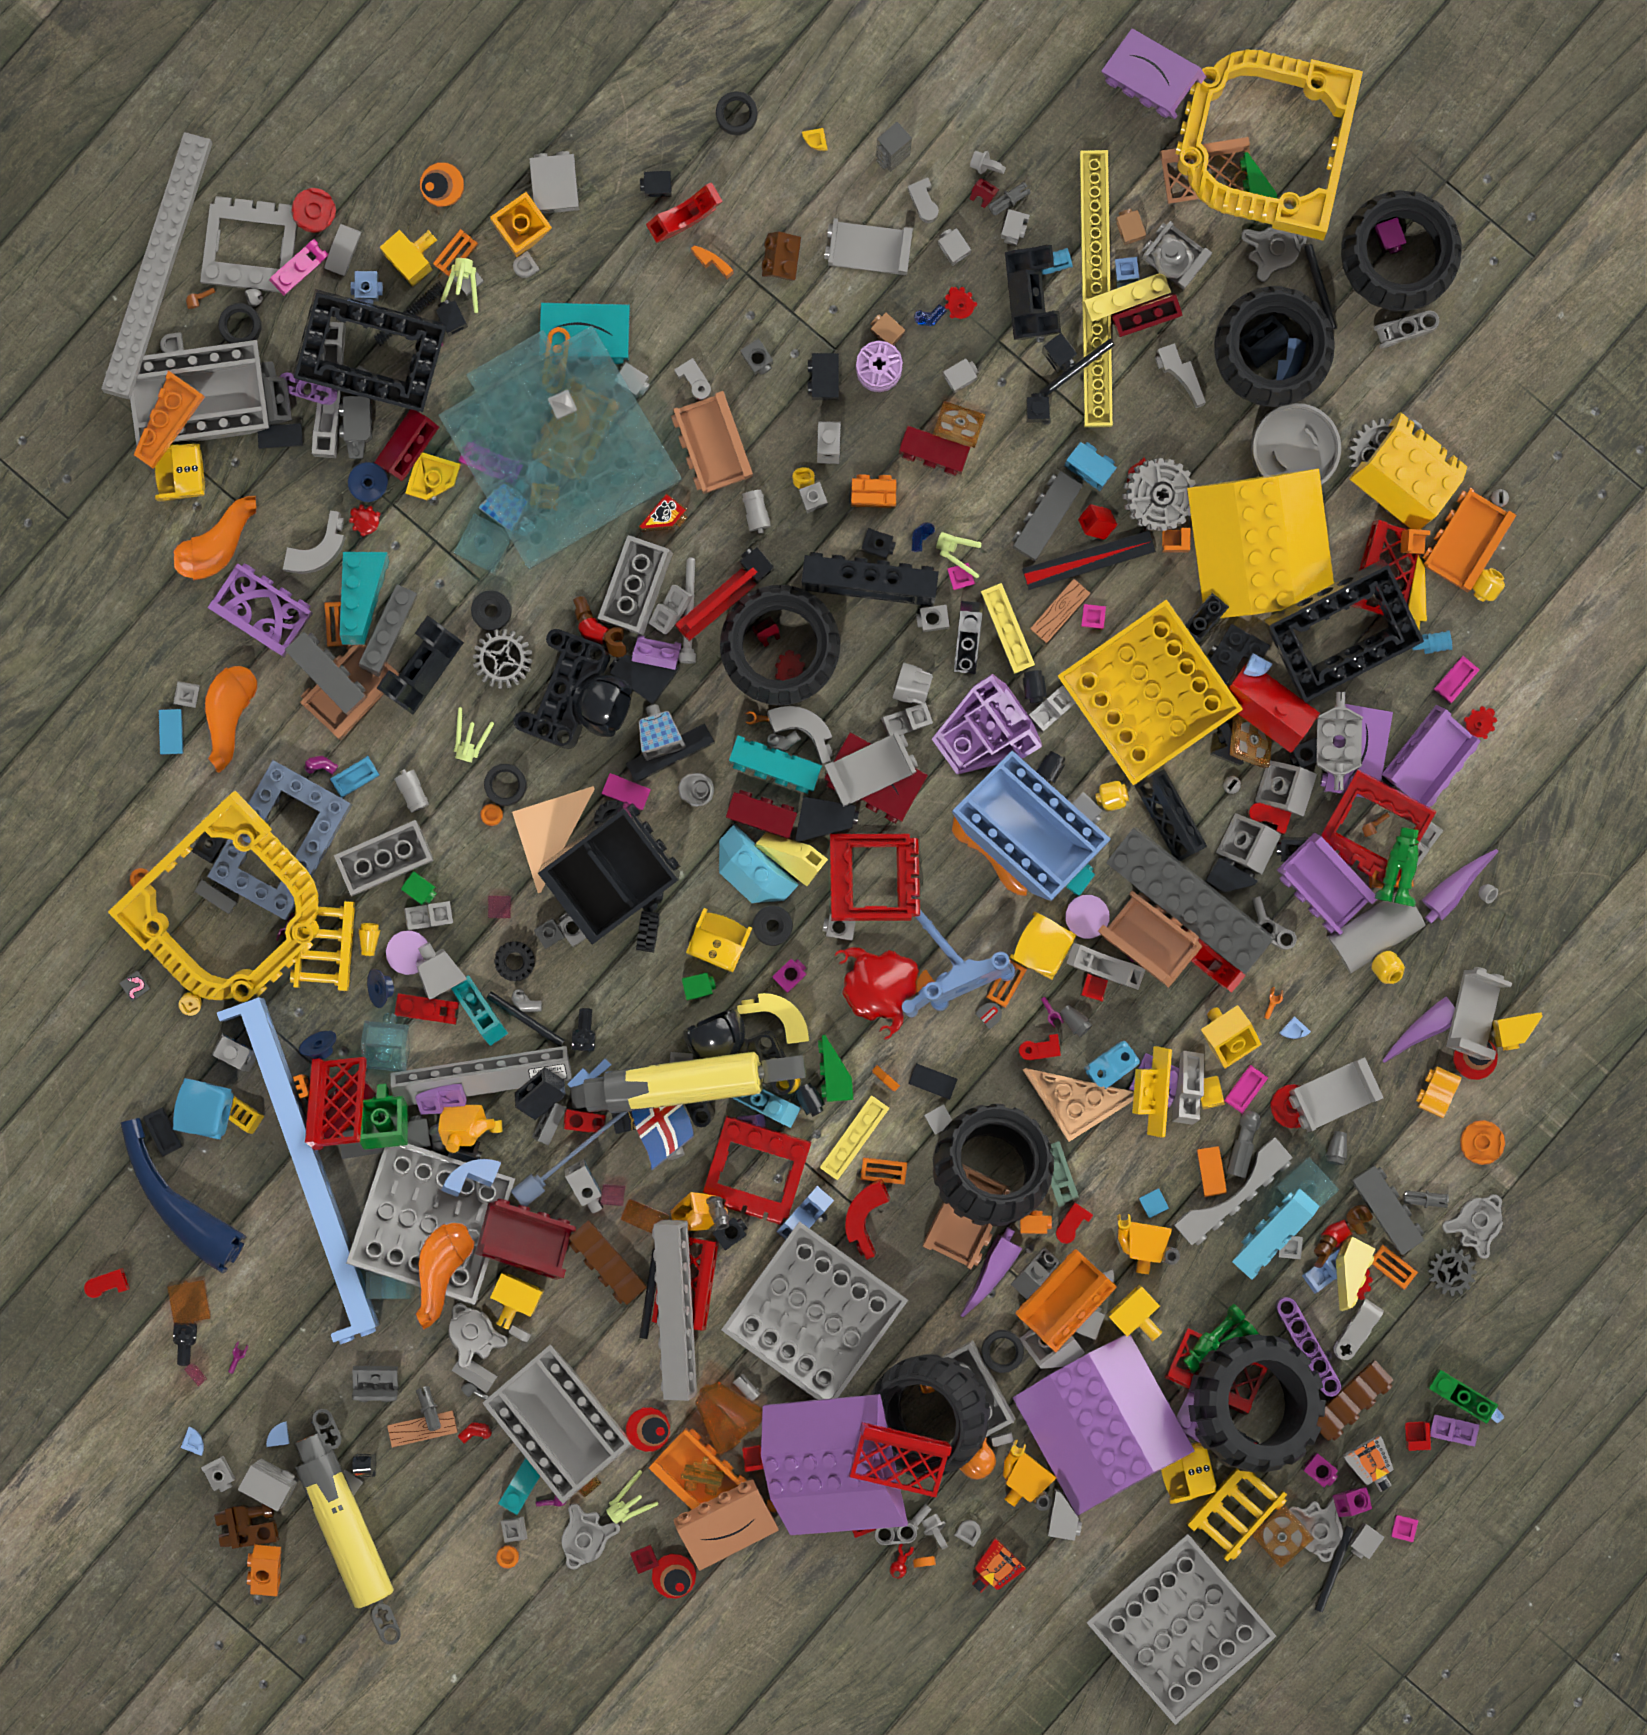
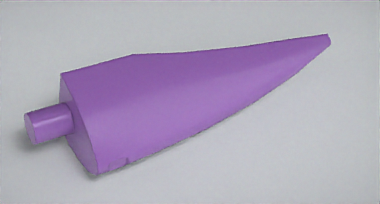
M1495 849L1470 862L1428 893L1422 899L1423 903L1431 910L1425 919L1429 923H1432L1437 917L1443 920L1458 905L1474 879L1499 851Z
M1447 996L1427 1010L1403 1033L1383 1059L1384 1063L1409 1047L1442 1033L1451 1027L1455 1007Z
M1007 1227L1003 1236L998 1234L987 1252L977 1284L960 1316L964 1317L976 1307L1000 1282L1017 1259L1023 1248L1010 1241L1015 1233L1014 1230Z

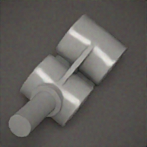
M1261 896L1253 898V904L1258 916L1257 924L1261 926L1263 923H1268L1272 927L1270 934L1275 939L1271 944L1283 950L1294 947L1297 941L1295 933L1266 916ZM1284 933L1291 936L1292 941L1288 946H1284L1280 942V937Z
M924 1504L912 1520L909 1519L907 1521V1526L913 1529L911 1537L904 1538L900 1532L903 1527L887 1528L891 1532L890 1538L882 1540L878 1536V1532L883 1528H878L875 1530L876 1541L881 1545L913 1542L917 1537L918 1525L932 1509Z

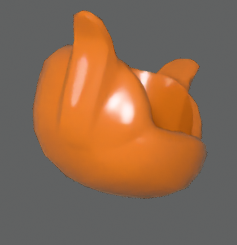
M986 1437L982 1447L975 1456L959 1468L971 1479L985 1478L993 1471L996 1465L995 1454L988 1446Z

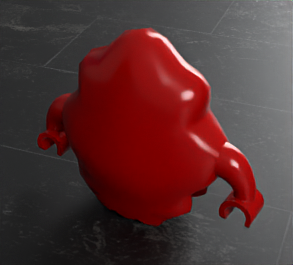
M859 947L837 951L834 957L838 954L845 956V960L839 962L840 965L845 964L850 956L856 959L853 971L847 973L844 978L842 994L846 998L848 1005L856 1016L864 1017L870 1021L875 1020L877 1017L892 1019L891 1026H882L879 1031L887 1029L890 1035L886 1036L884 1040L890 1039L892 1034L896 1033L904 1022L903 1002L916 995V981L919 973L917 963L913 959L900 956L891 950L883 952L880 956L867 953Z

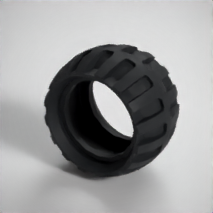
M1395 190L1368 200L1351 217L1344 231L1341 243L1342 266L1352 288L1370 304L1388 309L1389 311L1415 310L1438 299L1452 284L1461 262V237L1453 217L1449 215L1444 206L1438 201L1416 191ZM1392 218H1404L1423 226L1432 237L1436 250L1435 265L1429 276L1416 283L1398 284L1387 281L1374 270L1368 259L1366 242L1370 230L1380 222Z
M1283 286L1258 288L1238 298L1222 316L1214 340L1216 364L1225 383L1241 398L1260 406L1270 407L1290 405L1312 394L1326 378L1333 362L1335 350L1331 323L1319 304L1303 292ZM1268 313L1286 315L1300 324L1305 332L1310 350L1306 367L1296 376L1285 380H1267L1254 374L1244 363L1239 350V334L1244 325L1258 315Z
M789 585L762 587L744 596L729 612L721 631V659L731 681L752 699L771 705L798 703L816 694L833 675L840 654L838 627L829 609L810 592ZM787 610L799 614L810 623L817 637L816 656L809 668L797 677L784 681L767 679L756 673L745 659L743 641L746 631L757 617L769 611Z
M1004 1104L979 1105L955 1117L941 1133L933 1153V1179L935 1185L939 1187V1195L945 1204L949 1203L954 1209L953 1213L960 1218L964 1216L971 1219L973 1224L981 1226L985 1224H991L995 1227L1003 1226L1023 1219L1034 1211L1045 1198L1054 1172V1156L1051 1153V1143L1046 1134L1043 1135L1040 1130L1041 1125L1034 1118L1031 1120L1028 1116L1024 1115L1023 1110L1016 1107L1013 1109L1006 1108ZM992 1136L1009 1143L1016 1149L1023 1160L1025 1169L1023 1187L1006 1195L990 1194L977 1188L967 1178L961 1164V1148L963 1144L974 1137Z
M936 1354L910 1357L898 1362L887 1370L874 1386L871 1395H881L887 1428L907 1433L910 1432L901 1415V1399L907 1386L915 1384L929 1386L945 1396L953 1408L956 1419L955 1437L950 1444L952 1450L950 1456L947 1457L943 1475H946L968 1463L979 1451L980 1446L985 1440L989 1428L987 1421L990 1417L989 1403H986L985 1399L986 1391L983 1385H980L974 1377L975 1374L969 1368L959 1365L960 1362L949 1357L941 1358V1356ZM891 1446L893 1456L897 1455L899 1453L897 1448L895 1446ZM910 1451L904 1455L909 1465L921 1458L916 1451ZM932 1456L925 1460L930 1470L939 1466L941 1457ZM902 1457L895 1460L896 1470H902L907 1467ZM923 1462L912 1468L916 1477L929 1472ZM910 1470L906 1472L907 1475L912 1476Z

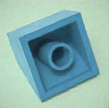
M1080 442L1068 457L1064 466L1098 491H1101L1117 468L1114 466L1115 462L1106 455L1101 457L1097 454V449L1090 443L1086 442L1083 444Z

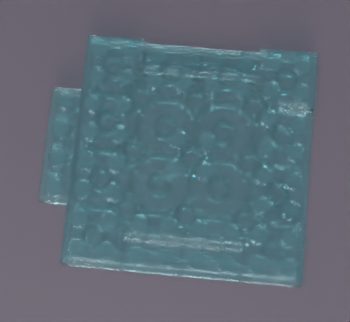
M593 326L554 348L544 331L538 332L466 374L476 393L439 414L441 421L529 570L641 503L647 502L682 481L679 472ZM568 390L577 411L557 420L548 398Z

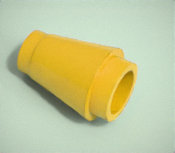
M361 923V928L358 929L361 955H375L381 931L378 929L379 924Z

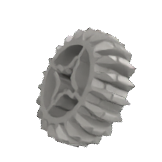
M497 629L494 630L495 637L493 638L490 633H486V637L489 640L485 642L484 639L480 638L479 641L483 644V647L475 646V650L479 651L480 655L473 654L474 659H479V662L473 664L474 668L481 667L476 674L480 676L485 673L486 675L482 681L485 683L490 678L491 687L497 681L499 689L503 688V682H506L507 688H511L510 681L512 680L516 685H519L518 676L524 680L526 679L522 671H531L525 664L533 663L532 659L526 658V656L532 654V651H524L529 646L528 642L520 644L523 640L521 635L515 640V631H512L510 636H507V629H503L502 636H499ZM506 641L500 651L489 650V647L494 643ZM513 644L520 651V662L510 657ZM506 653V658H509L510 662H503L502 665H499L498 662L500 661L493 655L503 656ZM485 655L495 660L493 674L486 668ZM504 668H517L513 674L499 677Z

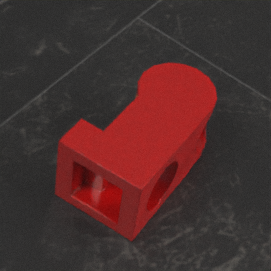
M1255 803L1249 808L1248 817L1259 823L1265 822L1276 826L1275 831L1284 835L1291 812L1263 803Z
M1058 1034L1049 1035L1050 1041L1023 1042L1019 1047L1020 1056L1025 1060L1061 1056Z
M566 1109L563 1129L597 1132L605 1125L606 1115Z
M1074 1202L1057 1227L1056 1238L1061 1243H1071L1075 1239V1231L1083 1219L1089 1222L1093 1214Z
M121 1268L88 1280L85 1283L84 1292L91 1298H97L102 1296L107 1290L117 1287L120 1293L129 1290L130 1287L124 1270Z

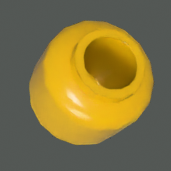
M1493 568L1489 570L1484 569L1473 586L1474 596L1482 602L1485 600L1494 601L1505 587L1504 576Z
M1120 781L1101 784L1099 786V793L1095 794L1098 806H1103L1107 812L1122 809L1126 806V802L1129 801L1126 784L1122 785Z
M1385 951L1374 958L1371 968L1382 983L1394 984L1403 977L1405 966L1394 952Z

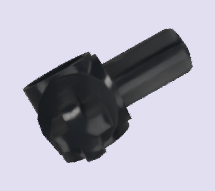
M590 1008L579 1009L578 1029H574L572 1034V1050L594 1052L596 1032L591 1030L592 1009Z
M174 1322L173 1342L178 1345L177 1365L179 1366L190 1365L191 1345L196 1343L197 1323Z

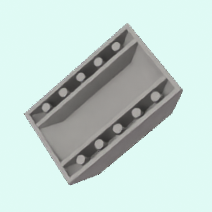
M257 340L144 356L130 399L136 445L139 443L144 428L148 425L149 416L158 401V394L165 384V377L168 371L205 396L171 445L247 435L269 428Z
M552 1345L544 1349L483 1402V1405L562 1504L632 1445L622 1429Z

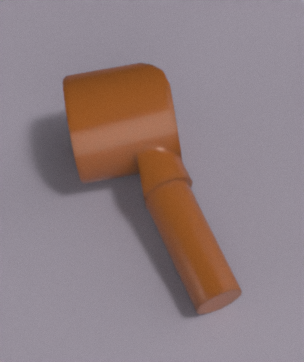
M214 288L199 294L188 295L186 298L187 308L199 307L198 300L215 293Z
M1386 812L1373 822L1365 824L1362 827L1365 837L1376 834L1375 826L1389 818L1390 815Z

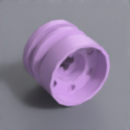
M875 341L864 346L859 352L856 362L857 377L863 387L874 392H884L893 388L901 377L903 364L901 354L895 346L884 341ZM877 360H881V363L885 364L882 366V370H877V366H873L877 363Z

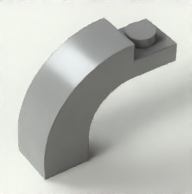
M330 510L326 535L323 541L315 548L299 550L287 547L283 570L291 573L307 574L319 571L332 563L341 552L346 539L344 535L338 534V531H342L344 518H341V514Z
M795 706L779 707L767 712L773 734L789 729L805 732L814 743L820 764L830 763V757L833 756L829 744L825 745L824 741L830 740L832 735L820 717L807 709Z
M1073 943L1066 963L1074 968L1139 990L1145 973V969L1140 966L1102 954L1077 943Z

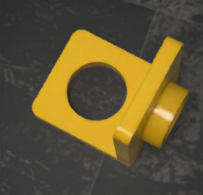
M1218 1076L1204 1078V1096L1201 1098L1203 1110L1225 1105Z

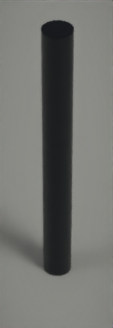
M1313 245L1304 246L1323 312L1329 319L1332 330H1336L1337 325Z
M1108 339L1041 389L1040 393H1044V397H1047L1114 347V342Z
M492 991L486 997V999L557 1046L561 1047L565 1040Z
M653 1249L639 1338L648 1339L656 1288V1261L653 1258Z
M1346 1526L1316 1604L1315 1610L1322 1613L1355 1530L1352 1527Z

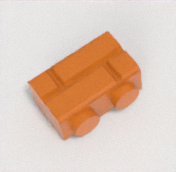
M864 474L852 478L851 507L896 508V479H892L891 475H879V479H870V475Z

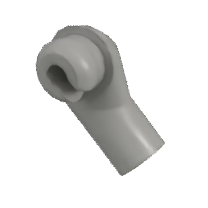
M793 731L786 737L770 734L767 738L770 747L783 751L801 740L796 731Z
M516 989L513 992L512 1001L520 1011H542V1001H530L521 989Z

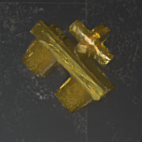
M703 1457L702 1462L694 1461L693 1465L686 1464L684 1471H682L681 1479L684 1480V1489L694 1491L697 1489L698 1483L706 1484V1494L716 1495L718 1488L724 1480L725 1473L715 1470L716 1465L708 1464L709 1457Z

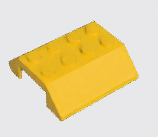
M1399 412L1388 425L1392 428L1390 433L1369 461H1362L1349 480L1409 529L1420 530L1439 514L1460 486L1467 466L1460 460L1457 461L1458 458L1454 455L1445 462L1447 449L1441 448V444L1427 433L1424 434L1425 431L1421 428L1412 435L1415 423L1411 420L1408 421V417Z

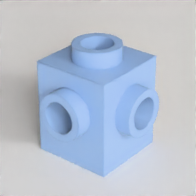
M355 271V282H351V295H355L356 300L373 304V301H379V295H383V282H379L377 271Z

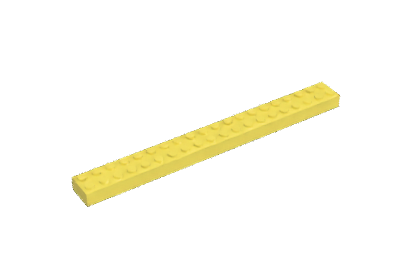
M1108 150L1080 151L1082 301L1110 291ZM1082 303L1084 358L1108 339H1111V315L1089 322ZM1110 349L1083 369L1084 427H1112L1113 425L1112 361Z

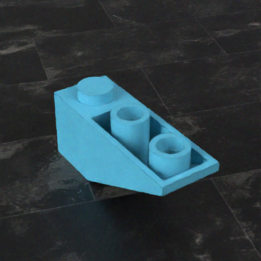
M762 1089L760 1094L733 1097L738 1102L790 1128L801 1109Z

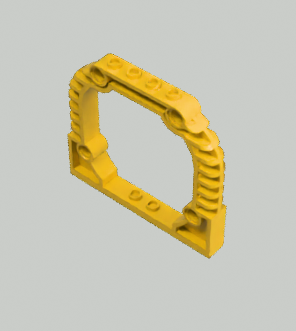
M1250 49L1232 52L1219 60L1214 67L1203 68L1202 71L1206 76L1205 79H1210L1213 83L1208 84L1203 81L1200 84L1196 81L1190 88L1189 94L1193 95L1192 102H1187L1185 114L1188 115L1187 122L1183 121L1180 134L1184 135L1182 142L1178 141L1175 154L1179 155L1177 162L1178 170L1183 175L1188 176V182L1197 197L1211 209H1215L1223 214L1226 213L1235 217L1271 224L1273 229L1324 241L1363 71L1313 59L1309 63L1300 59L1289 58L1288 56L1276 55V53ZM1239 76H1257L1301 87L1308 99L1315 101L1321 99L1330 109L1333 116L1342 118L1338 137L1334 136L1331 149L1335 151L1333 157L1330 156L1326 169L1330 170L1326 189L1318 188L1302 197H1299L1296 193L1287 192L1280 199L1230 188L1219 183L1207 171L1208 153L1201 144L1210 102L1222 95L1228 80ZM1311 84H1318L1321 88L1316 89ZM1185 159H1192L1194 164L1186 163ZM1284 204H1291L1294 209H1287Z
M236 791L223 800L108 911L144 951L148 949L183 987L192 992V994L208 1000H228L234 998L239 1002H246L254 994L259 997L267 989L265 984L269 980L274 983L283 974L280 970L284 966L289 969L298 960L295 956L300 951L304 954L313 946L311 941L319 932V926L315 921L318 914L319 896L313 878L298 859L270 832L272 830L271 827ZM204 832L210 837L233 840V845L239 851L245 852L251 849L287 886L294 897L296 916L286 926L285 934L287 940L255 970H239L229 979L213 976L205 971L167 932L169 927L168 918L163 913L158 912L156 890L150 885L165 870L169 873L178 864L175 860L179 856L182 858L187 856L193 850L190 846ZM243 834H247L250 837V843L243 840ZM152 921L159 925V930L152 927ZM301 927L308 928L310 935H305ZM241 984L247 986L248 993L241 990Z

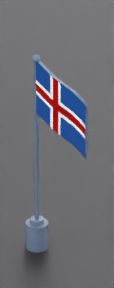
M683 1104L632 1111L636 1130L649 1155L651 1170H654L694 1137L692 1123ZM621 1112L541 1178L538 1174L535 1177L530 1174L511 1190L512 1194L522 1206H528L545 1192L543 1188L546 1185L544 1183L545 1179L627 1112Z

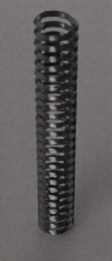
M440 280L433 285V288L430 287V290H427L425 295L422 294V297L420 296L417 301L411 304L412 306H409L403 312L416 316V314L424 310V307L427 308V305H430L432 300L438 299L437 295L443 294L442 290L444 291L445 289ZM379 331L377 336L374 335L375 340L380 346L381 343L384 344V341L387 342V339L390 340L389 336L382 331Z

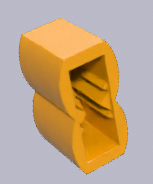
M1438 1066L1434 1070L1430 1069L1425 1079L1428 1082L1425 1090L1421 1089L1416 1098V1101L1419 1102L1417 1107L1437 1117L1444 1118L1462 1077Z

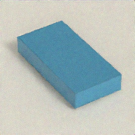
M181 709L159 710L161 755L183 754Z
M369 756L330 780L340 797L343 798L380 775Z

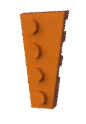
M170 371L167 372L165 384L160 389L158 401L155 408L151 411L148 425L144 428L134 456L153 469L205 398L203 394Z

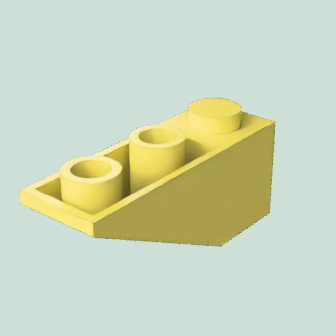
M765 832L755 844L759 850L806 886L810 884L828 860L810 845Z
M1354 1237L1343 1241L1336 1258L1339 1309L1341 1311L1355 1306L1358 1300L1357 1292L1366 1280V1270L1374 1261V1256L1372 1255L1375 1248Z

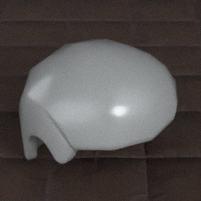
M702 773L687 774L681 779L678 786L680 798L691 806L706 805L712 800L714 794L712 780Z

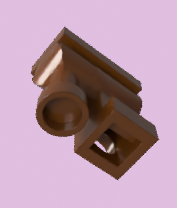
M262 1503V1506L248 1507L246 1505L231 1506L215 1514L216 1525L228 1524L229 1533L218 1535L220 1547L232 1546V1549L280 1540L276 1520L253 1524L252 1518L261 1515L266 1519L273 1518L274 1510Z

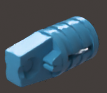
M1068 248L1053 252L1054 267L1041 270L1042 275L1073 267Z
M1450 631L1423 634L1424 642L1412 648V650L1424 649L1425 654L1446 651L1448 649L1452 650Z

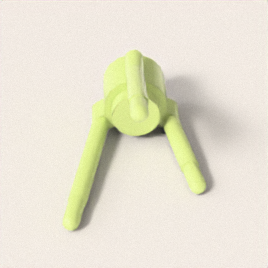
M466 258L455 259V265H452L441 303L446 300L454 277L458 278L455 293L459 295L462 280L468 279L470 275L474 312L478 313L476 268L472 267V260Z
M941 532L936 545V549L941 550L940 555L948 558L963 570L978 578L979 575L949 554V552H954L957 544L981 548V542Z
M459 707L456 745L454 748V752H456L455 758L472 763L473 757H478L479 751L494 723H489L474 749L475 745L470 744L474 728L473 722L470 723L465 742L462 741L461 743L462 707Z
M641 1470L632 1477L616 1498L609 1502L610 1507L606 1509V1512L615 1524L620 1521L624 1523L629 1518L658 1505L656 1501L630 1512L628 1508L642 1498L641 1495H638L627 1504L623 1501L619 1502L642 1474Z

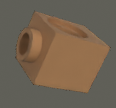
M1132 209L1120 212V216L1116 218V224L1124 246L1145 239L1146 232L1138 210L1132 212Z
M886 312L883 316L877 315L871 322L873 326L871 333L880 341L888 342L893 346L905 334V329Z

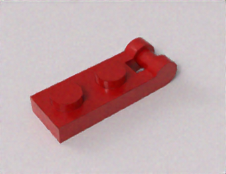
M398 993L394 1015L456 1025L457 1018H455L456 1009H459V1003ZM441 1007H447L446 1016H440Z

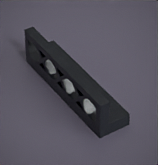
M705 723L681 735L686 749L648 761L641 755L627 762L626 765L635 783L715 744Z
M1165 769L1134 785L1173 857L1178 861H1182L1207 847ZM1150 784L1153 789L1152 796L1146 793L1143 785ZM1156 803L1163 807V815L1158 814L1156 811ZM1167 823L1173 825L1175 829L1174 835L1170 834L1166 829ZM1178 842L1183 844L1187 851L1182 856L1177 848Z

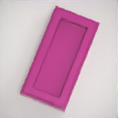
M1462 656L1433 690L1451 704L1480 669L1466 657Z
M610 773L602 794L623 803L627 801L629 805L633 803L638 809L643 810L651 789Z
M1249 1065L1224 1101L1242 1114L1268 1077L1252 1065Z

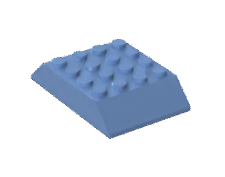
M1013 751L952 811L964 832L1032 894L1052 901L1111 840Z

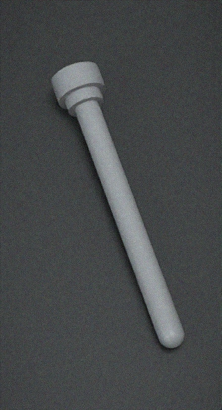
M689 557L686 561L685 591L693 597L685 610L684 616L694 609L695 559L693 557ZM685 637L681 653H679V663H696V653L692 649V640L688 641Z

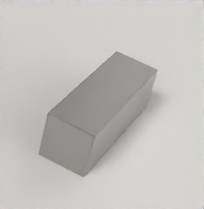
M472 1360L467 1369L459 1368L458 1361L452 1369L454 1373L485 1393L489 1391L497 1378L496 1375Z

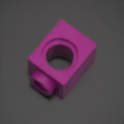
M1398 218L1376 225L1374 230L1382 252H1389L1391 255L1402 251L1406 240Z
M790 959L772 978L788 993L807 975L804 972L807 968L798 959L795 962ZM788 968H794L798 973L797 978L793 981L787 980L784 976Z
M1317 1452L1301 1468L1323 1487L1326 1485L1331 1486L1338 1477L1336 1475L1338 1470ZM1320 1465L1327 1467V1473L1323 1477L1316 1475V1469Z
M1367 1487L1353 1488L1333 1495L1338 1517L1353 1516L1372 1509Z

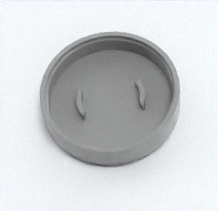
M1295 403L1281 406L1271 411L1259 422L1251 441V457L1260 477L1319 468L1322 485L1336 470L1341 456V440L1335 424L1320 409L1307 404Z

